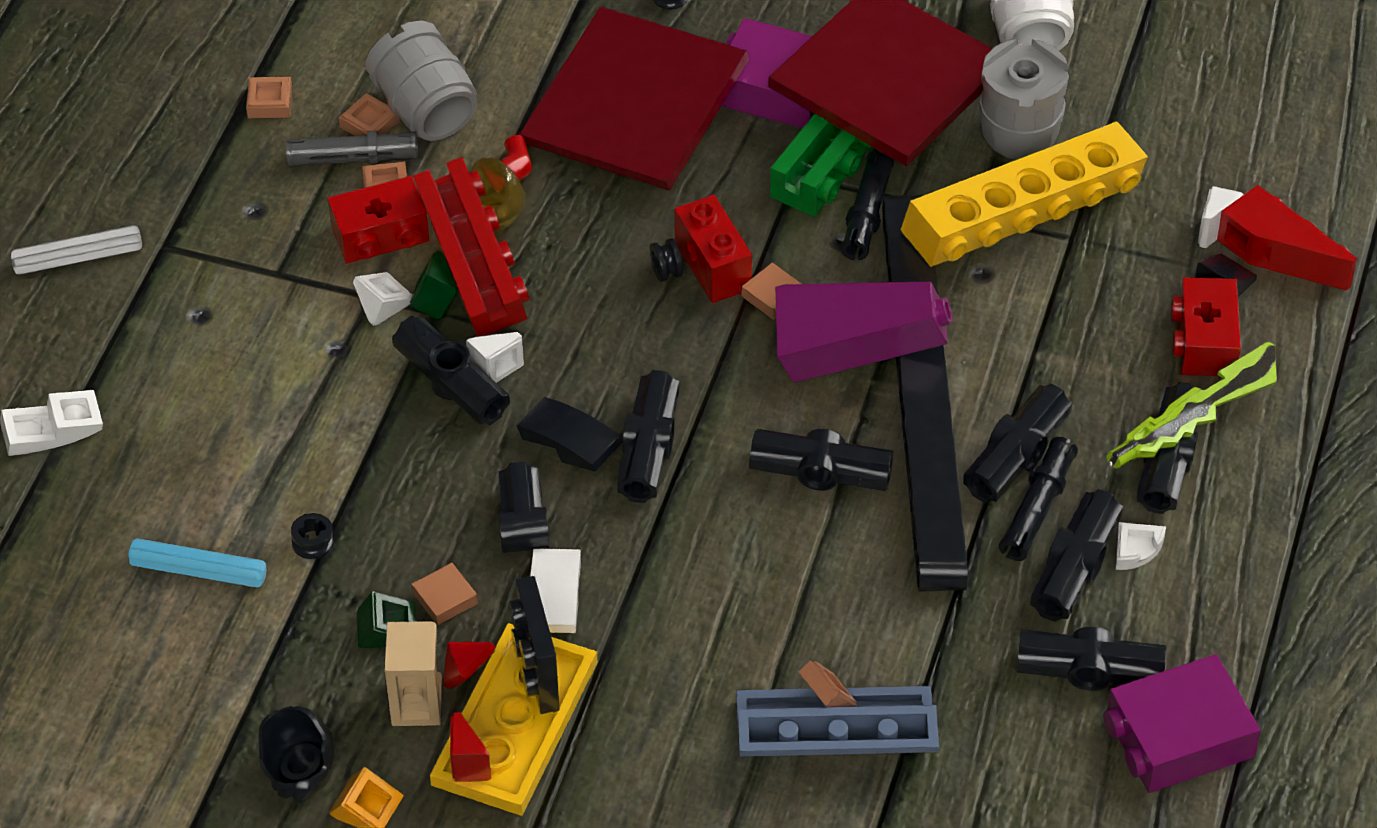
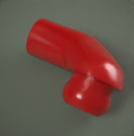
M513 135L505 140L504 146L507 156L499 161V166L492 168L490 171V179L499 189H505L509 184L515 185L531 173L532 164L525 139L521 135Z

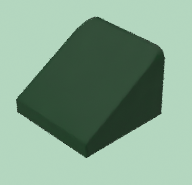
M436 251V253L432 254L417 279L409 302L411 303L410 307L434 319L442 317L457 290L455 280L443 253Z
M372 591L357 610L358 646L361 648L386 647L387 622H416L415 602Z

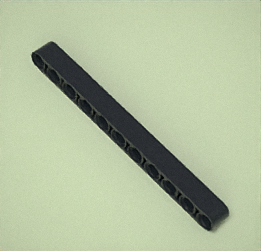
M924 195L883 196L882 220L888 282H931L938 294L936 267L929 266L901 231L910 201ZM944 345L895 357L919 592L967 590L968 583L967 555Z

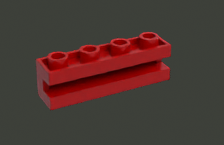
M463 157L446 163L450 173L446 176L434 180L429 169L413 175L476 336L480 337L527 320L523 303L529 301L530 298L521 275L512 278L508 267L515 265V261L507 241L498 242L495 237L494 231L501 228L492 205L483 207L479 197L485 195L486 192L477 170L469 172Z

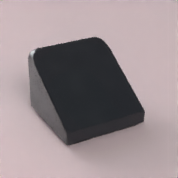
M1221 253L1202 259L1197 264L1195 278L1237 279L1239 297L1256 281L1257 275Z

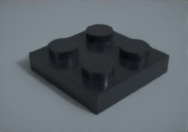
M531 576L516 579L517 599L509 601L514 629H511L516 657H522L524 664L522 678L527 697L536 696L540 714L559 711L556 652L536 578Z

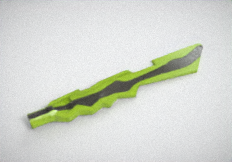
M1270 342L1264 343L1220 370L1217 375L1222 378L1221 381L1206 390L1194 387L1171 403L1163 415L1156 419L1151 416L1127 435L1121 445L1107 453L1106 457L1110 466L1117 469L1136 458L1154 457L1160 448L1176 447L1182 437L1192 436L1196 425L1215 422L1217 406L1276 384L1275 346Z

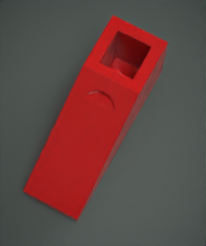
M1256 185L1222 210L1217 241L1249 265L1346 291L1351 288L1357 257L1352 255L1346 247L1336 243L1317 229L1312 222L1305 220L1287 207L1281 199L1271 195L1259 185Z

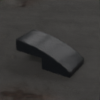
M544 397L517 425L523 440L555 448L562 463L591 471H596L623 442L618 433L597 419L574 407Z

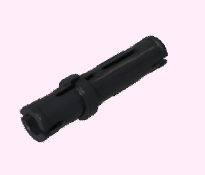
M877 149L870 151L867 155L866 166L854 206L849 208L846 215L848 227L840 250L850 260H855L858 247H860L858 260H863L868 256L872 235L877 232L881 223L879 211L891 169L894 166V159L880 152L878 162H875Z
M1053 437L1040 465L1032 469L1028 480L1030 485L1004 538L999 543L998 548L1002 554L1007 551L1009 545H1012L1006 556L1007 558L1014 561H1023L1027 558L1028 551L1054 498L1063 493L1066 487L1065 476L1078 454V448L1075 444L1071 445L1068 453L1065 452L1071 440L1064 437Z

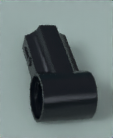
M526 462L509 463L507 468L498 472L502 511H499L502 553L549 549L546 507H542L541 503L542 493L538 468L531 467Z

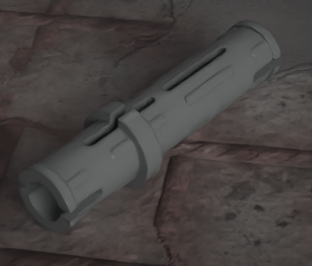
M368 131L367 135L286 140L288 166L369 161L370 165H376L383 160L418 159L416 131L399 134H378L377 131Z

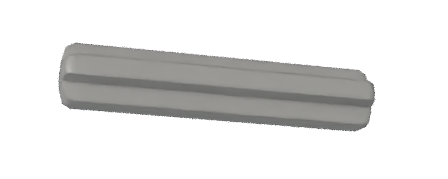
M131 225L13 249L11 251V260L15 273L22 275L139 251L142 249V239L138 226Z

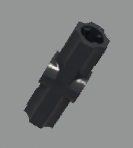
M412 315L400 323L397 332L392 336L393 346L432 381V389L437 396L442 399L453 400L479 424L487 423L490 426L502 417L504 410L510 404V396L470 360L469 350L466 345L459 341L448 340L423 317L416 318Z
M652 370L648 375L641 376L633 413H628L623 433L624 455L620 465L617 485L618 493L623 494L632 502L646 503L647 500L657 497L665 459H670L675 430L674 413L679 397V380L672 378L665 371Z
M1178 382L1175 386L1166 387L1159 416L1164 414L1171 403L1195 386ZM1204 403L1195 407L1185 406L1172 426L1149 439L1147 443L1157 440L1160 436L1175 437L1181 426L1194 418L1201 417ZM1196 425L1192 436L1182 437L1176 447L1160 448L1154 457H1144V463L1146 464L1138 486L1137 501L1142 503L1147 511L1164 514L1166 511L1176 510L1185 472L1189 473L1198 439V432H1196L1198 425Z
M1051 383L1047 386L1039 385L1014 416L1006 414L999 420L990 435L986 449L964 473L963 484L968 487L973 497L984 503L988 501L997 502L1023 470L1030 472L1037 466L1046 451L1049 438L1072 411V402L1066 397L1064 390Z
M757 429L752 439L749 469L797 476L802 485L818 491L830 490L837 483L886 491L891 478L894 451L845 443L841 435L828 429H815L810 431L807 436Z
M1100 489L1095 492H1086L1076 512H1074L1067 529L1061 527L1056 534L1049 551L1047 567L1031 595L1030 605L1039 612L1041 617L1054 622L1059 619L1068 620L1086 583H1093L1106 555L1107 543L1122 516L1123 506L1115 500L1113 494Z
M1099 627L1079 628L1072 635L1021 629L1017 673L1068 678L1069 682L1078 689L1098 691L1105 689L1110 683L1127 684L1165 671L1167 648L1166 645L1114 640V636L1109 631Z

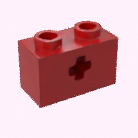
M412 176L328 197L331 227L345 264L430 242L427 211Z
M711 195L674 208L675 242L711 303L713 304L742 293V286L752 279V253L716 196Z
M1183 277L1180 295H1172L1171 322H1179V330H1174L1172 353L1173 357L1181 358V375L1219 376L1217 374L1220 370L1239 359L1241 339L1237 279Z

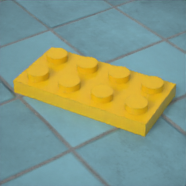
M508 623L494 649L495 652L491 655L461 713L489 753L491 780L455 782V778L452 777L449 737L430 774V781L433 787L523 816L598 661L597 651L552 637L557 659L560 710L540 714L536 696L527 697L522 678L524 664L522 657H516L511 629H514V626Z

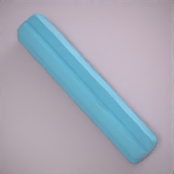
M139 538L132 541L128 553L129 562L132 566L256 588L262 587L267 572L266 563L263 560Z

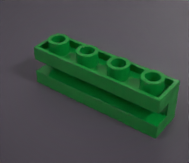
M814 114L771 166L770 197L815 217L825 204H831L835 200L840 185L847 176L852 177L855 175L866 152L869 149L874 150L875 148Z

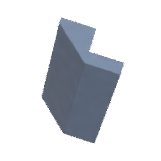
M931 686L846 688L856 700L858 707H826L812 689L736 690L739 756L939 752L936 705H932Z

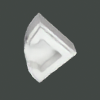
M1119 522L1115 570L1134 569L1150 562L1162 548L1166 526Z

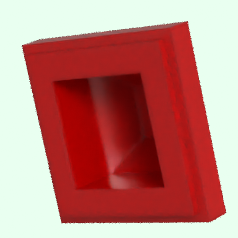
M447 642L443 685L447 689H453L466 681L495 652V645L492 642Z

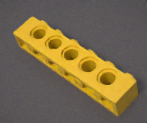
M1116 121L911 200L901 231L930 267L947 260L956 261L965 253L983 246L991 247L1005 237L1016 233H1026L1038 224L1051 219L1059 220L1071 211L1086 205L1089 207L1094 206L1104 198L1116 193L1131 191L1141 180V173L1148 156Z

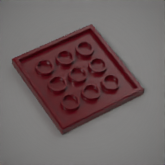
M851 0L769 76L768 87L901 164L908 166L981 95L983 91L981 81L985 56L992 48L905 0Z
M600 6L519 135L524 137L526 145L670 191L748 63L747 50Z

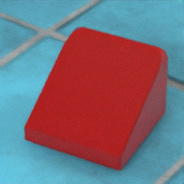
M461 712L453 713L450 729L452 777L455 778V782L491 780V767L487 749Z

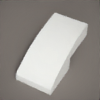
M94 390L48 394L47 406L1 410L0 417L8 456L34 453L70 444L101 431L103 427Z
M533 549L531 576L536 578L551 633H576L578 587L581 568L580 549Z

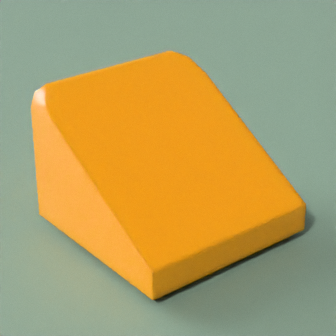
M363 767L350 777L330 809L329 814L337 820L357 828H385L404 795L369 769Z

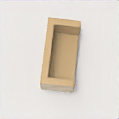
M387 622L385 677L392 726L441 725L442 674L437 671L436 666L437 626L435 622Z

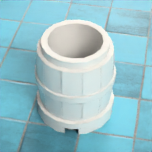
M991 0L992 20L995 22L1001 43L1018 39L1017 45H1032L1033 39L1043 41L1060 51L1068 44L1074 32L1073 0Z

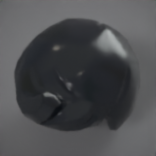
M289 706L281 710H275L272 714L265 717L259 727L258 734L261 769L271 779V786L274 791H277L278 796L285 799L293 797L296 802L303 803L310 793L324 782L332 767L334 759V739L332 733L315 713L299 706Z

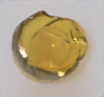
M491 157L482 158L474 163L471 171L477 170L486 194L479 197L483 207L492 205L501 229L494 231L495 234L506 229L520 215L525 206L526 193L516 174L506 164Z

